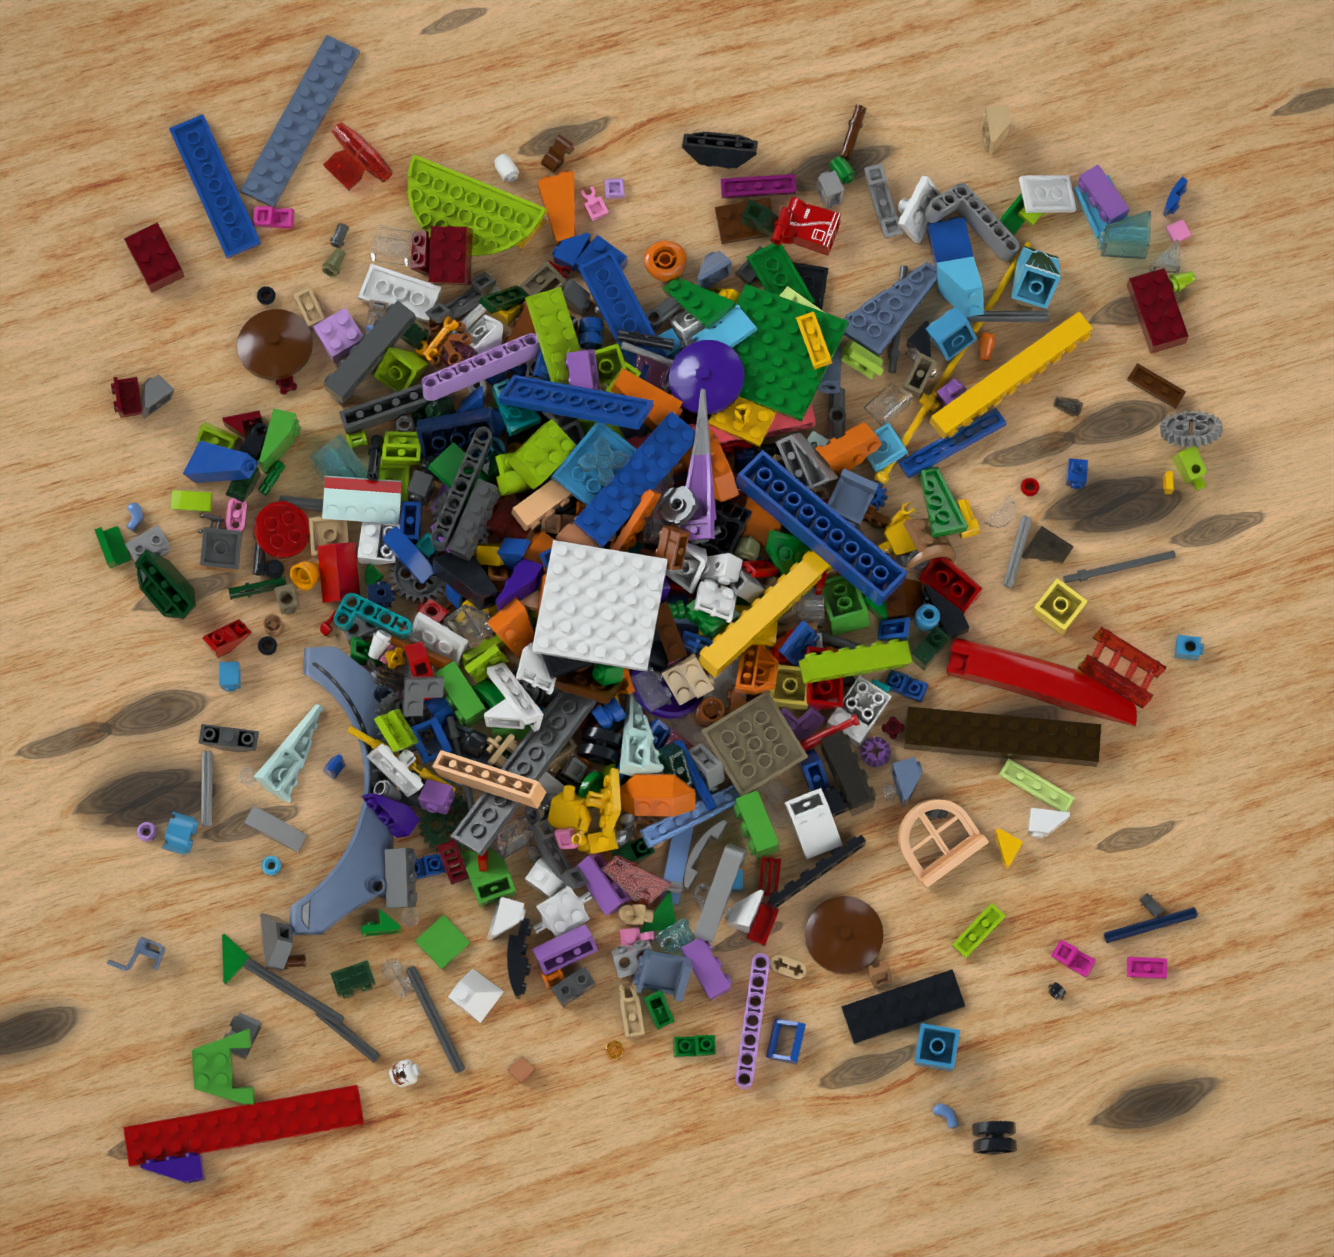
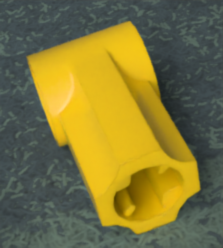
M958 500L956 503L968 525L967 531L959 533L960 538L964 539L979 535V524L973 516L969 500Z

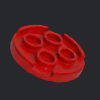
M286 501L273 502L264 507L255 519V539L260 548L272 557L283 559L293 557L300 553L309 541V519L302 509Z

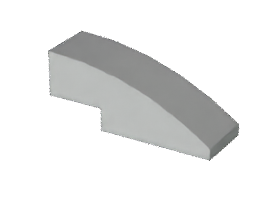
M255 806L252 807L244 822L247 827L296 852H299L307 837L300 830Z

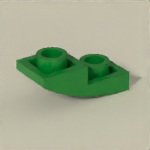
M487 679L472 686L482 703L486 701L490 708L506 699L497 686Z
M715 1035L673 1037L674 1057L716 1055Z

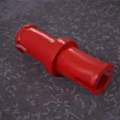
M788 207L781 208L779 218L775 221V229L770 239L775 245L782 244L784 234L788 231V223L793 213Z

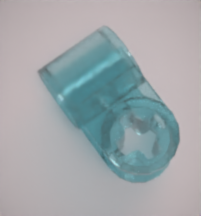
M681 919L657 934L656 942L663 951L671 953L695 940L696 936H694V933L691 932L688 926V919ZM670 938L669 943L664 944V941Z

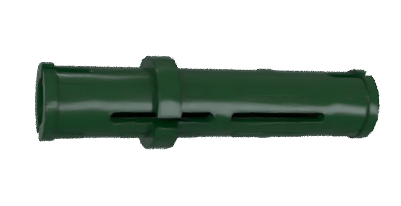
M285 576L252 584L247 582L245 585L228 588L230 599L233 600L235 598L245 596L249 598L254 594L274 591V588L287 584Z

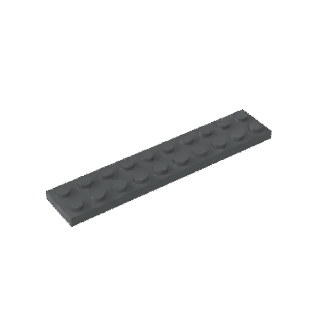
M560 690L543 712L539 731L534 732L531 728L501 770L539 781L597 702L590 698H582L577 694L566 693ZM483 792L451 837L463 846L483 856L521 803Z

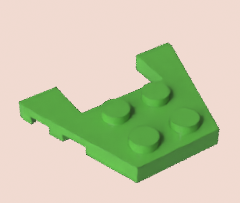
M245 1029L236 1034H231L225 1038L192 1049L194 1089L246 1105H253L255 1103L254 1087H234L231 1048H250V1029Z

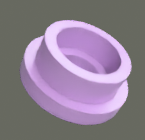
M144 822L137 828V835L142 841H151L156 836V827L150 822ZM149 829L150 834L144 835V830Z

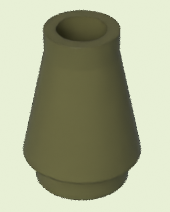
M336 248L324 262L322 271L330 277L338 275L345 252Z

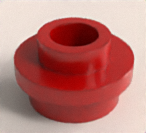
M1026 478L1020 485L1021 492L1028 497L1035 496L1040 488L1038 481L1034 478ZM1026 486H1033V490H1028Z

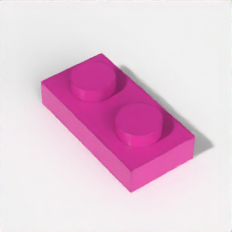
M1127 957V977L1167 979V959Z

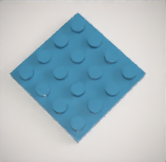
M596 422L551 478L588 506L637 449L604 423Z

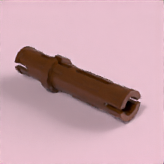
M855 105L853 116L848 122L849 128L839 156H843L846 160L851 159L859 130L863 127L862 121L867 108H863L862 105Z

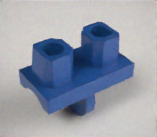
M686 630L683 633L682 642L686 652L700 656L699 653L705 646L709 647L713 644L712 639Z

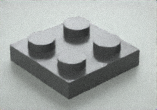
M204 527L200 565L239 569L243 531Z

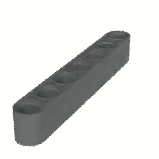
M480 427L475 431L433 528L431 542L433 548L437 551H443L449 546L493 442L492 434L487 427ZM483 435L488 437L485 441L479 440ZM475 452L481 453L477 458L471 456ZM467 469L474 470L470 475L464 473ZM460 486H465L466 490L460 492L457 490V488ZM452 503L459 504V506L455 509L450 508V505ZM445 520L452 521L448 526L442 524ZM438 537L445 538L441 543L435 542Z

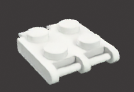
M707 579L704 582L701 581L698 586L694 610L707 612L712 617L717 616L731 623L737 595L731 588L721 585V588L717 587L718 583Z
M530 643L522 650L516 679L529 682L532 687L535 688L537 686L551 695L556 678H550L542 655L533 653V644Z

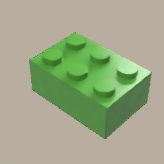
M454 661L434 673L435 677L444 678V697L452 710L455 709L456 718L461 726L465 724L467 728H470L484 719V713L486 712L484 705Z
M758 790L736 798L733 811L736 819L742 822L740 828L744 838L748 837L749 839L748 849L752 856L755 855L756 859H760L762 856L765 857L778 852L779 842Z

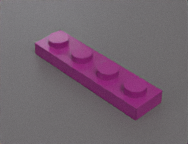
M795 174L722 178L720 180L722 199L796 194Z

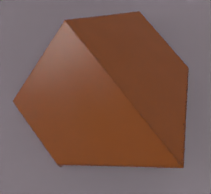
M505 564L501 566H487V576L497 591L502 592L506 580L511 577Z

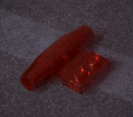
M342 122L333 128L332 133L344 150L335 152L323 166L348 191L362 179L364 171H367L381 182L387 181L392 176L393 171L381 154L359 133Z

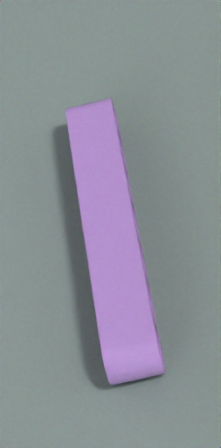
M534 333L526 334L425 376L422 379L424 398L429 401L439 399L537 358L540 347L537 335Z
M763 953L753 957L735 1079L737 1087L742 1090L749 1089L753 1084L770 965L768 956ZM762 959L766 962V966L758 968L755 962ZM759 978L764 984L761 987H755L752 983L753 980ZM758 998L761 1004L754 1007L750 1004V1000ZM755 1017L758 1020V1024L750 1026L747 1023V1019ZM752 1036L755 1039V1043L747 1045L744 1039ZM744 1056H750L753 1062L745 1065L741 1059ZM747 1075L750 1078V1082L748 1084H741L739 1077Z

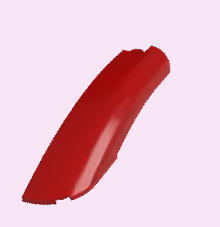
M956 638L950 650L951 656L946 669L948 676L1018 693L1061 707V709L1136 727L1137 710L1130 694L1114 682L1047 660L960 638Z

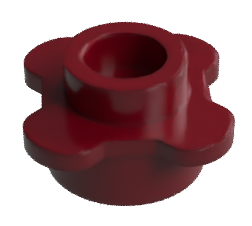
M293 375L276 380V385L279 386L282 395L297 389V384L293 381Z
M894 716L890 717L887 723L882 725V731L887 732L891 739H896L897 735L905 729L904 724H901Z

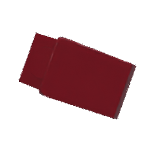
M260 410L222 418L225 427L244 440L246 439L245 426L252 428L258 423H263Z

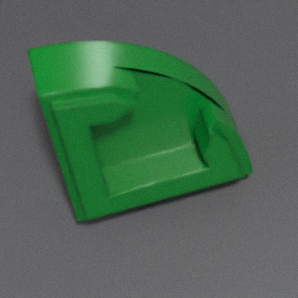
M369 563L365 571L367 587L370 584L380 582L384 578L371 563Z

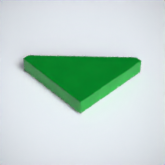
M667 892L664 899L656 907L652 923L646 922L642 929H640L641 933L677 928L671 892Z
M223 934V982L227 985L250 957L228 936Z

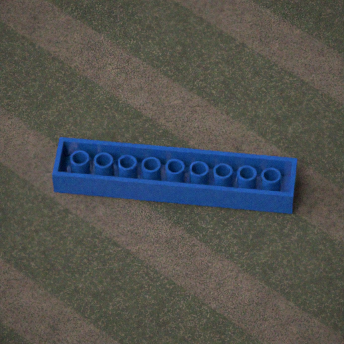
M764 450L738 474L735 483L739 489L877 606L880 607L904 582L908 573Z

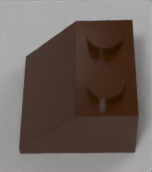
M905 578L904 582L886 599L887 620L907 617L910 620H914L917 609L923 605L921 581Z

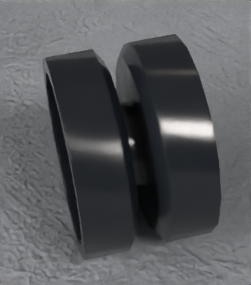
M584 727L581 739L585 743L579 744L577 756L601 765H618L620 754L616 750L622 749L623 736L602 728Z
M986 1121L972 1124V1135L982 1138L973 1142V1153L997 1155L1016 1152V1140L1007 1138L1016 1133L1015 1122Z

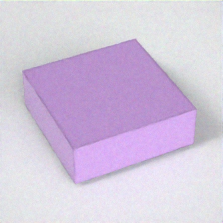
M623 178L605 179L606 199L625 198Z

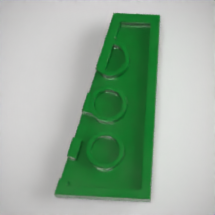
M679 277L663 287L664 292L668 296L674 297L678 304L706 329L736 306L734 301Z
M933 467L921 470L919 476L932 537L967 531L968 525L939 468Z

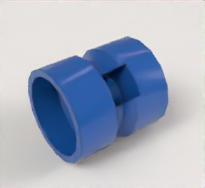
M596 317L581 318L579 320V332H581L579 335L580 348L587 350L601 349L603 347V335H601L603 332V320Z
M615 697L608 704L604 703V706L598 705L591 710L600 727L606 730L613 726L614 721L619 722L627 717Z

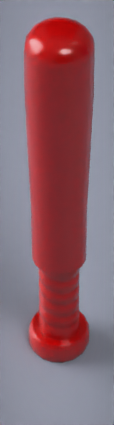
M854 714L845 722L836 726L833 725L799 741L804 751L838 735L840 731L846 728L860 725V721L857 715Z

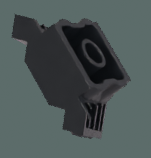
M730 500L724 502L717 501L715 503L716 520H714V527L719 525L722 532L714 536V539H709L708 542L700 543L696 546L705 548L707 556L726 553L733 555L735 546L743 536L746 525L751 518L752 511Z

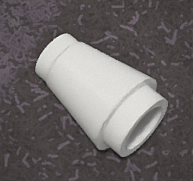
M378 630L377 633H374L368 655L378 660L391 643L390 639L392 636L383 630Z

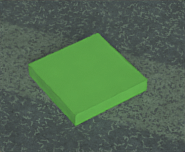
M444 914L415 940L441 970L470 944V941Z

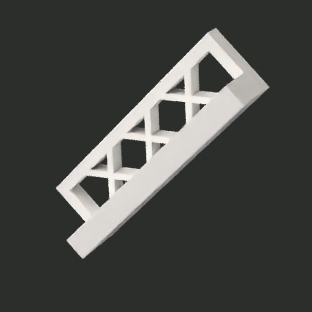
M503 662L487 667L486 673L525 725L529 724L534 732L539 731L543 713L506 664Z

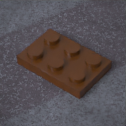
M770 198L715 207L721 244L773 235L775 222Z
M584 670L579 673L573 671L559 676L555 681L554 688L566 693L577 694L582 698H590L599 703L608 704L622 688L623 681L603 686L592 678L593 673L591 671Z

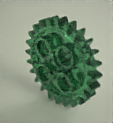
M454 792L455 797L451 803V807L454 809L453 813L445 815L438 812L431 813L421 810L424 817L419 818L423 824L418 825V828L424 831L420 833V836H427L423 840L424 843L431 842L429 845L430 849L436 846V853H439L437 846L449 842L446 840V836L456 830L459 826V820L465 818L469 812L466 801H463L464 796L461 795L457 798L456 792ZM461 810L462 812L453 820L456 813ZM453 820L454 826L452 827L449 825L447 827L446 822H451ZM435 821H439L441 823V827L439 829H433L431 828V824ZM443 830H445L443 835L441 837H438V835L441 832H443ZM456 841L460 853H462V847L467 850L469 849Z

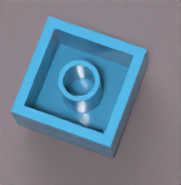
M956 306L948 310L942 317L933 321L926 328L935 348L947 362L977 340L969 321Z
M921 1023L914 1065L953 1072L960 1030Z

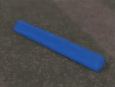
M682 739L676 741L673 746L708 811L713 810L717 805Z

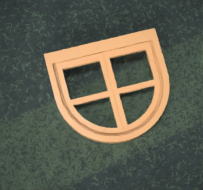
M930 799L914 806L904 817L898 834L899 849L902 857L920 884L926 888L989 843L987 838L981 835L969 815L959 805L943 799ZM942 809L951 812L955 816L935 830L925 812ZM919 817L929 835L910 848V831L914 822ZM958 819L969 836L949 850L938 833ZM933 838L943 855L923 869L912 852Z

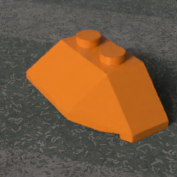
M709 428L714 499L724 502L739 496L732 470L720 443ZM693 446L682 457L688 472Z
M751 644L741 654L735 692L756 695L775 689L779 661L766 649L765 645Z
M635 774L620 786L621 810L634 816L674 817L696 809L695 789L689 787L674 774Z

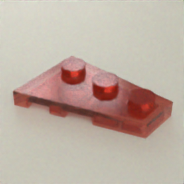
M617 854L602 868L637 904L646 905V908L672 883Z

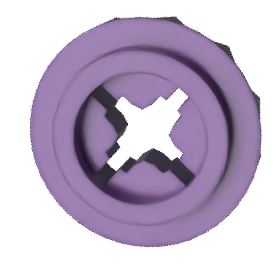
M873 736L864 741L860 749V755L868 766L881 767L889 761L891 748L882 737ZM874 744L878 750H884L879 752L878 759H876L874 753H868L873 750Z

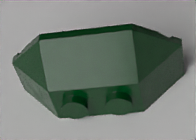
M145 550L135 562L141 591L164 617L186 618L196 606L194 588L169 560L150 550Z

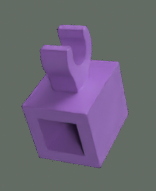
M954 378L937 391V400L945 407L967 391L966 387Z

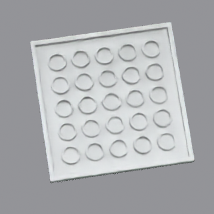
M553 540L532 652L647 672L668 559Z

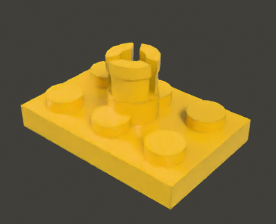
M738 396L735 402L728 408L712 414L708 425L760 448L776 412Z
M611 768L609 774L605 775L603 789L600 788L598 793L588 791L586 797L587 807L599 808V814H601L599 827L602 828V836L604 837L611 836L621 812L619 769Z

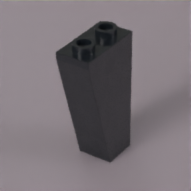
M451 552L433 558V572L479 610L497 605L495 600L498 591L474 555H472L470 561L454 556Z

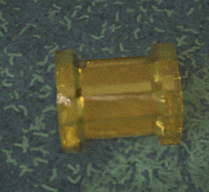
M619 1041L608 1043L606 1047L607 1057L613 1061L620 1060L624 1054L623 1045ZM612 1047H615L616 1049L620 1048V1050H618V1055L610 1053L612 1051Z

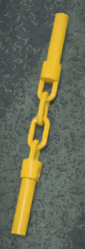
M352 725L347 730L351 735L372 746V749L377 748L381 744L386 745ZM393 752V755H395V757L399 756V754ZM416 762L412 763L411 767H408V770L416 771L425 780L429 779L453 787L454 792L457 789L455 786L434 775L427 768L419 767L416 765Z

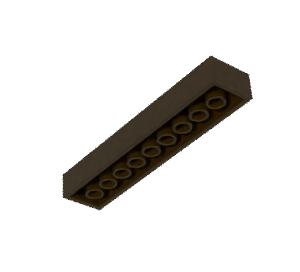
M908 706L904 749L1097 767L1100 753L1101 724Z

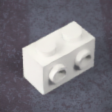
M730 553L707 556V563L700 580L704 581L707 579L718 583V585H729L732 582H738L743 560Z

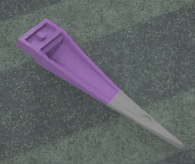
M703 388L700 391L695 438L685 486L695 494L699 507L692 518L684 525H677V527L690 532L688 541L714 539V520H716L706 391Z

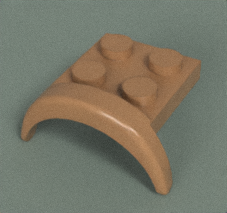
M928 518L907 519L904 522V526L919 552L918 555L907 563L908 569H912L926 560L937 557H947L951 562H955L956 554L947 536L933 538Z

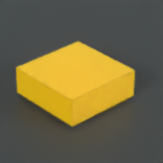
M1166 471L1163 476L1165 495L1172 494L1174 490L1173 471Z

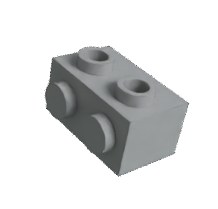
M159 525L125 543L135 562L145 550H150L163 557L172 549Z

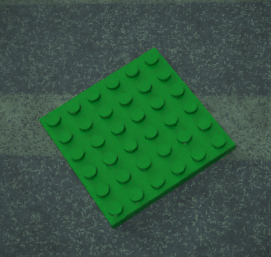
M745 284L735 305L738 304L742 311L757 327V330L732 348L741 359L745 371L744 385L739 397L802 422L829 365L814 370L796 317L814 311L831 360L849 323L847 320Z

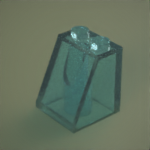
M1145 211L1106 225L1098 238L1097 250H1101L1100 256L1145 259L1150 247L1151 211Z
M341 434L310 456L313 468L324 481L325 476L367 478V469Z

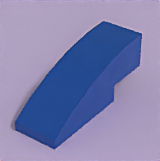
M397 526L382 538L383 543L421 584L434 574L432 565Z

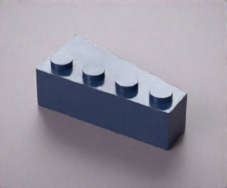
M492 407L417 420L416 432L423 458L427 459L428 456L438 457L453 442L459 448H463L464 445L471 442L475 431L480 427H487L492 435L495 434L496 422ZM483 435L479 438V440L486 438L487 436Z

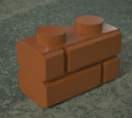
M673 525L663 526L659 532L660 541L655 551V557L668 559L667 569L679 570L683 566L690 532Z

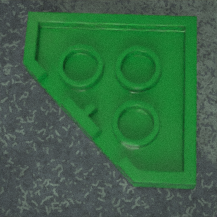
M774 530L769 531L766 551L775 567L779 570L780 576L783 574L787 575L790 572V568L796 562L800 563L803 560V556L809 550L813 551L795 536ZM814 587L802 599L812 600Z

